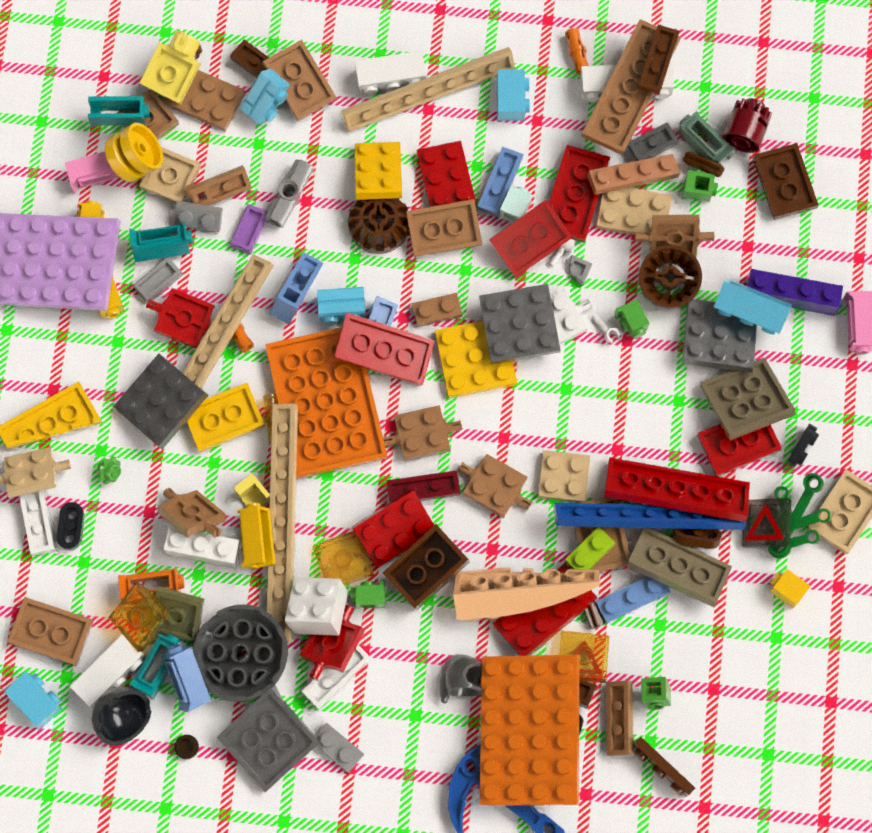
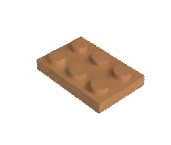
M302 40L264 60L262 63L266 70H274L280 75V78H283L290 84L287 90L288 97L285 102L297 122L337 99Z
M198 70L182 104L167 97L164 104L226 132L245 95V90Z
M474 199L406 211L414 257L482 245Z
M604 497L580 503L618 504V501L614 498ZM574 526L578 546L597 527ZM600 527L616 544L590 570L603 572L626 567L630 558V552L624 527Z
M24 597L7 643L77 666L94 621L90 618Z

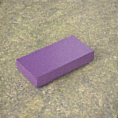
M247 204L230 242V247L251 255L266 223L265 217L268 211Z

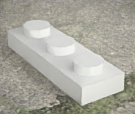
M44 490L20 495L30 554L34 556L56 551Z
M357 645L343 673L333 669H324L318 681L312 680L301 692L319 710L371 660V657Z

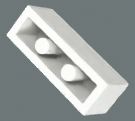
M422 51L355 61L360 95L370 96L381 91L390 92L426 78Z
M169 527L164 551L169 556L237 569L242 544L240 540L221 536L214 538L211 534L200 532L186 537L176 528Z
M122 634L70 688L89 707L94 709L99 697L114 687H122L127 681L125 678L131 672L136 673L146 657Z

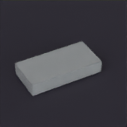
M166 257L132 286L148 303L149 299L154 300L181 278L183 273L169 257Z

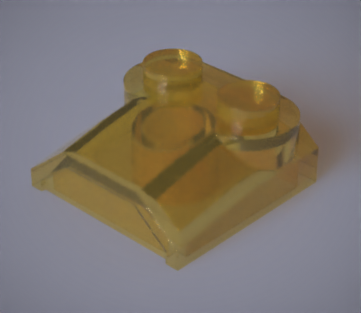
M354 531L325 540L313 547L324 578L340 579L343 585L347 586L374 576L365 549Z
M139 583L133 585L109 616V619L137 652L144 651L148 645L155 643L159 630L168 618L166 607L151 590Z

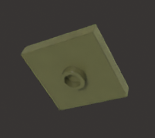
M158 586L155 592L149 630L164 635L169 633L176 638L195 643L200 628L205 599Z

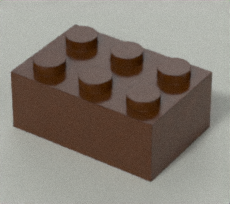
M435 524L382 573L407 601L418 610L466 567L470 561L440 527Z

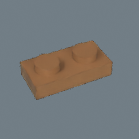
M457 293L412 303L417 327L462 317Z

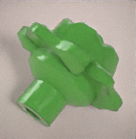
M113 456L110 459H104L97 467L100 473L98 479L103 481L105 485L110 482H116L121 474V462Z

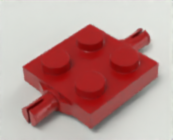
M171 288L167 299L162 304L149 299L146 308L158 312V321L154 332L197 349L202 337L211 325V315L215 305Z
M345 605L339 636L310 634L300 656L303 660L315 664L309 674L311 679L318 681L323 669L344 672L365 632L361 626L352 624L349 621L355 610L352 606Z

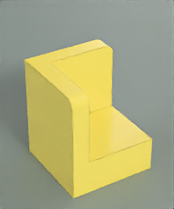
M253 473L234 487L236 494L245 505L260 503V506L263 507L270 502V494Z

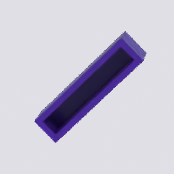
M756 269L750 270L746 280L747 287L792 304L791 308L835 316L840 308L843 291L842 285Z

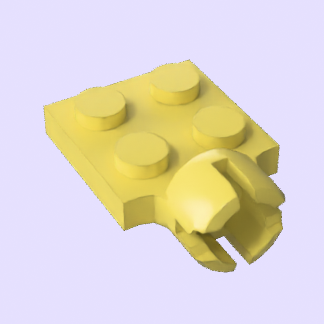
M177 30L169 44H158L139 84L182 104L201 63L195 60V54L200 42L191 35Z

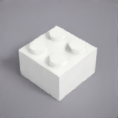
M294 577L285 617L286 624L294 634L339 636L348 591L340 579Z

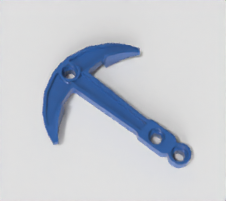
M481 744L471 749L461 759L455 768L449 785L448 809L452 824L457 833H463V813L467 802L465 797L473 784L480 787ZM474 763L476 769L470 772L466 769V765ZM505 806L529 824L535 833H544L543 827L546 825L552 828V833H565L563 828L547 815L539 813L533 806Z

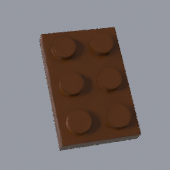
M797 143L753 155V161L773 220L818 208L819 204Z

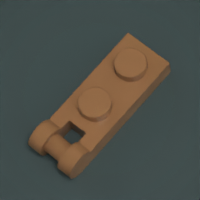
M241 165L197 184L187 185L184 187V192L189 197L190 203L209 206L252 187L246 170ZM204 192L205 196L199 198L198 194Z

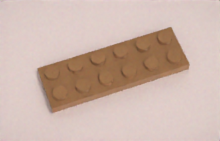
M639 19L581 137L624 155L654 94L637 88L657 26ZM678 36V39H677V42H676V45H675V48H674V52H675V50H676V48H677V46H678V44H679V42H680V40H681V37H679V36Z

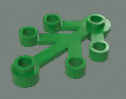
M810 473L804 477L803 486L805 490L793 512L788 499L790 497L789 490L784 486H779L774 491V496L779 501L786 524L782 531L784 539L769 540L767 545L769 553L775 558L787 557L794 547L807 543L817 544L820 541V534L813 529L808 530L805 535L790 537L795 529L818 522L828 523L832 518L831 512L825 508L819 509L817 513L802 517L814 493L821 491L824 486L822 477L816 473ZM812 480H818L816 488L810 486ZM785 490V497L779 498L778 492ZM768 507L770 511H774V519L776 521L779 516L778 511L772 507ZM822 512L828 513L826 520L820 519ZM765 514L764 519L768 523L770 533L776 534ZM815 533L816 539L810 541L808 538L809 534ZM780 542L784 544L782 551L776 549V545Z

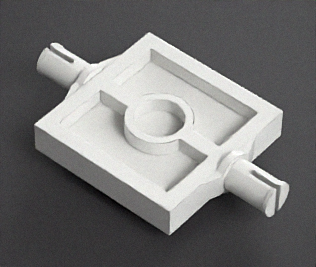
M565 289L551 296L559 344L561 345L586 332L587 326L581 318V313L592 308L590 300L587 299L576 305L571 301Z

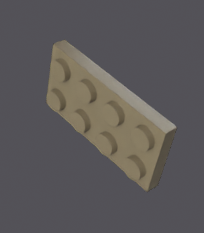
M643 528L626 565L628 568L711 607H715L732 568L731 565L688 545L679 544L673 538L651 528Z

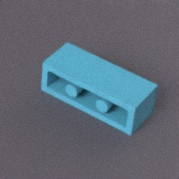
M728 278L724 281L714 308L719 309L718 313L727 317H731V315L739 317L740 322L749 326H753L754 323L761 326L762 331L771 335H775V332L780 334L792 307V304Z

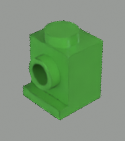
M688 170L685 177L682 199L690 198L710 202L711 197L716 196L718 183L714 182L715 175ZM696 187H702L704 190L696 189Z
M637 299L616 308L614 316L616 319L621 318L619 322L624 332H628L630 337L634 339L646 334L650 323Z
M380 580V585H375V582L364 581L361 582V585L351 587V602H356V608H385V581Z
M666 677L641 678L642 703H645L647 708L659 710L665 706H671V687Z

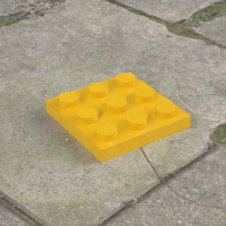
M483 321L435 330L448 399L517 385L513 361L491 365Z

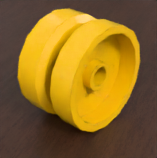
M133 123L124 128L122 132L109 137L105 142L106 158L113 171L124 181H137L147 173L158 169L163 163L161 145L152 131L143 124Z

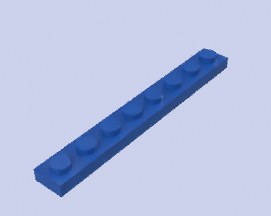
M555 502L553 508L556 526L745 530L746 522L647 504Z

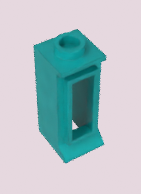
M88 96L90 105L88 121L91 128L97 125H131L133 123L145 125L146 118L150 117L149 104H145L143 96ZM101 111H137V113H101Z
M185 221L180 225L135 231L129 228L130 244L135 262L190 254L189 244H193L191 230L186 229Z
M169 633L166 636L158 634V638L129 685L155 699L169 674L165 662H163L152 683L145 681L144 678L162 646L169 648L172 645L178 644L180 640Z

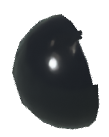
M131 686L114 687L100 696L92 712L93 729L99 739L110 746L122 745L133 740L149 722L152 712L150 710V700L144 692Z

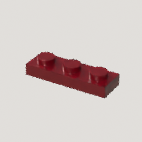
M457 470L387 480L389 502H392L411 489L414 490L420 501L459 496L461 494Z

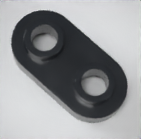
M810 423L808 424L788 458L787 464L794 468L796 464L800 466L803 464L808 453L804 452L808 444L813 446L819 436L816 433L817 427Z
M75 502L64 504L59 513L57 542L63 549L68 551L77 549L82 542L85 513L83 508ZM76 512V518L69 519L70 513ZM69 535H73L74 540L70 543L66 542V538Z

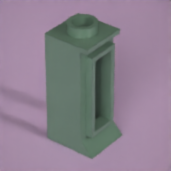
M697 111L691 116L689 114L680 121L678 135L700 156L719 164L725 158L729 160L733 156L735 147L729 145ZM695 126L718 151L715 152L691 127Z

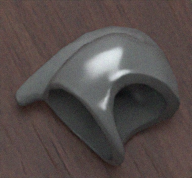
M463 654L453 655L449 658L441 672V702L446 704L450 696L481 695L483 689L479 686V680L482 675V662Z

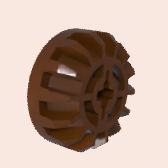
M399 198L357 200L354 206L350 207L348 217L349 233L355 244L361 249L374 254L388 253L400 247L409 234L406 204H403ZM382 203L388 205L394 214L388 215L386 209L382 208ZM374 204V208L369 212V215L363 216L365 209ZM378 213H380L381 218L380 229H378V223L376 222ZM389 219H394L393 225L389 228ZM363 220H369L370 230L365 226Z
M665 245L651 251L643 260L639 270V286L643 296L654 306L667 310L681 308L692 301L702 283V270L697 258L687 249L676 245ZM669 264L661 272L656 271L660 266ZM672 264L679 266L684 273H680L679 269L672 266ZM668 273H672V277L676 278L673 279L672 283H668V279L664 278L667 277ZM654 283H660L664 289H667V295L659 292ZM678 284H684L680 292L670 295L671 289L676 288Z

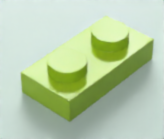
M597 527L564 561L572 569L590 570L616 543L600 527Z

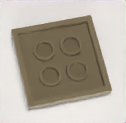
M765 357L754 361L752 373L730 370L700 382V387L729 440L795 415V408Z

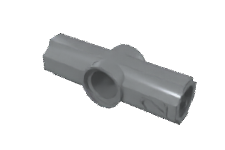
M296 159L285 181L279 185V192L265 217V220L271 225L283 228L294 206L299 203L300 195L314 170L313 166L308 162ZM289 190L295 192V194L290 197L284 195V193Z

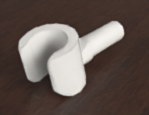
M570 239L560 246L549 264L554 266L563 255L564 250L571 253L575 240Z
M597 315L593 317V320L605 333L604 339L606 342L613 343V340L609 337V332L614 333L617 338L620 337L619 330L606 326Z

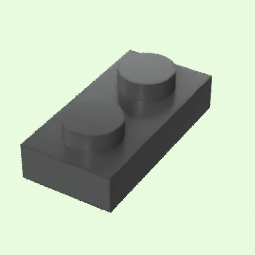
M665 123L630 141L628 148L635 160L639 161L652 158L677 145L679 140L669 124Z

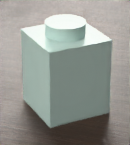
M511 186L500 208L499 217L513 223L527 213L531 204L532 194L523 187L515 188Z

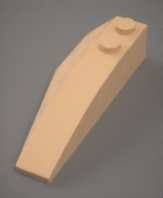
M493 568L461 571L455 577L453 592L457 620L497 619L501 616L530 612L558 604L600 586L599 570L568 569L565 573H560L556 569H546L543 573H533V568H523V572H512L511 568Z

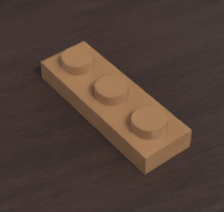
M632 681L606 682L607 755H633Z

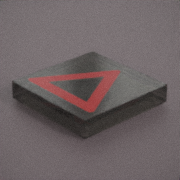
M789 498L749 500L745 530H742V547H790L792 500Z

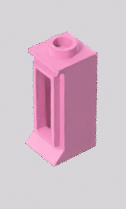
M105 151L65 162L74 193H76L80 186L83 188L119 178L111 168Z
M847 291L843 299L847 302L849 345H851L848 352H855L858 355L868 354L872 351V291Z

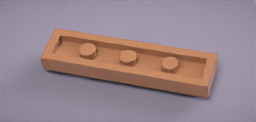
M669 154L589 170L587 177L593 193L596 195L678 178L680 171L674 155Z

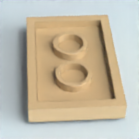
M635 188L602 193L596 229L634 236L635 232L649 233L652 226V215H669L672 195Z
M845 469L819 508H825L831 512L832 518L830 522H818L808 525L806 529L816 530L820 534V538L847 555L872 518V486ZM822 512L820 514V519H827L828 513Z

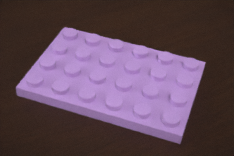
M0 213V305L107 311L121 221L118 218Z

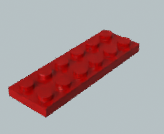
M609 457L604 497L746 522L750 482Z

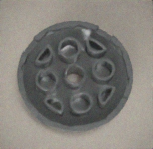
M242 604L219 610L215 616L203 624L197 634L193 647V653L205 686L213 695L227 701L245 702L264 695L270 687L273 688L284 672L288 658V644L285 633L279 622L271 614L259 607ZM242 649H246L248 654H246V656L243 659L239 660V652Z

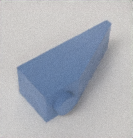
M303 252L278 294L269 314L290 324L320 271L323 262Z

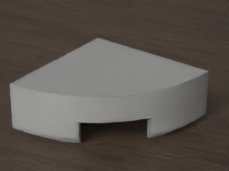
M571 255L569 260L570 274L578 284L583 286L592 263Z

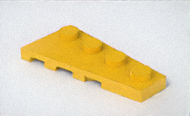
M78 381L1 424L0 436L9 450L103 422Z

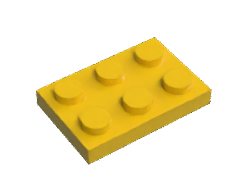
M400 142L355 143L356 200L402 198Z
M248 382L205 399L187 420L199 453L265 427Z

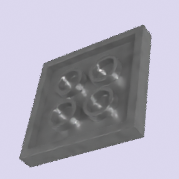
M548 284L479 296L491 365L561 353Z
M695 299L687 304L682 364L752 373L754 369L757 325L753 323V326H749L740 322L739 317L734 315L727 317L718 313L719 309L714 308L715 302Z
M158 353L113 407L163 450L209 395Z
M271 687L217 736V739L264 792H267L321 742Z

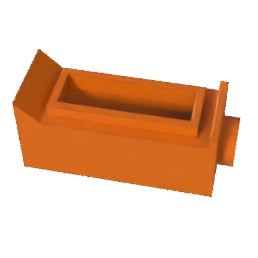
M176 568L132 575H118L120 599L124 603L152 600L155 598L156 589L132 592L131 583L168 578L170 587L164 588L181 592V589L185 588L183 574L179 575Z

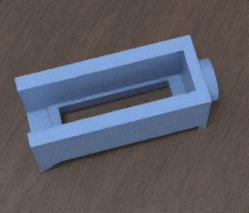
M181 644L170 646L167 649L168 652L162 654L161 657L166 658L164 661L178 700L181 701L178 710L189 712L211 701L192 648Z

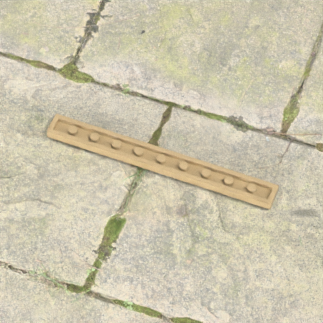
M273 404L270 516L276 565L268 566L267 612L281 625L287 643H292V631L286 624L285 617L294 581L298 405Z

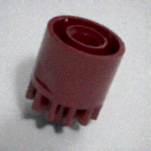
M742 98L741 101L736 100L722 138L729 145L735 147V150L745 153L758 152L768 128L772 112H769V108L765 107V104L760 100L754 98Z

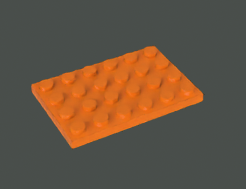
M341 327L265 344L278 404L298 405L296 479L388 459L367 369L333 359Z
M579 655L482 657L480 805H579Z

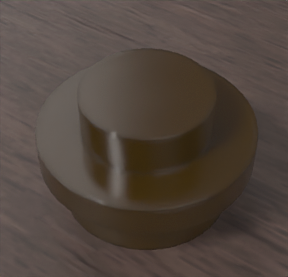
M182 735L176 740L174 749L180 758L191 759L197 755L199 743L192 735Z

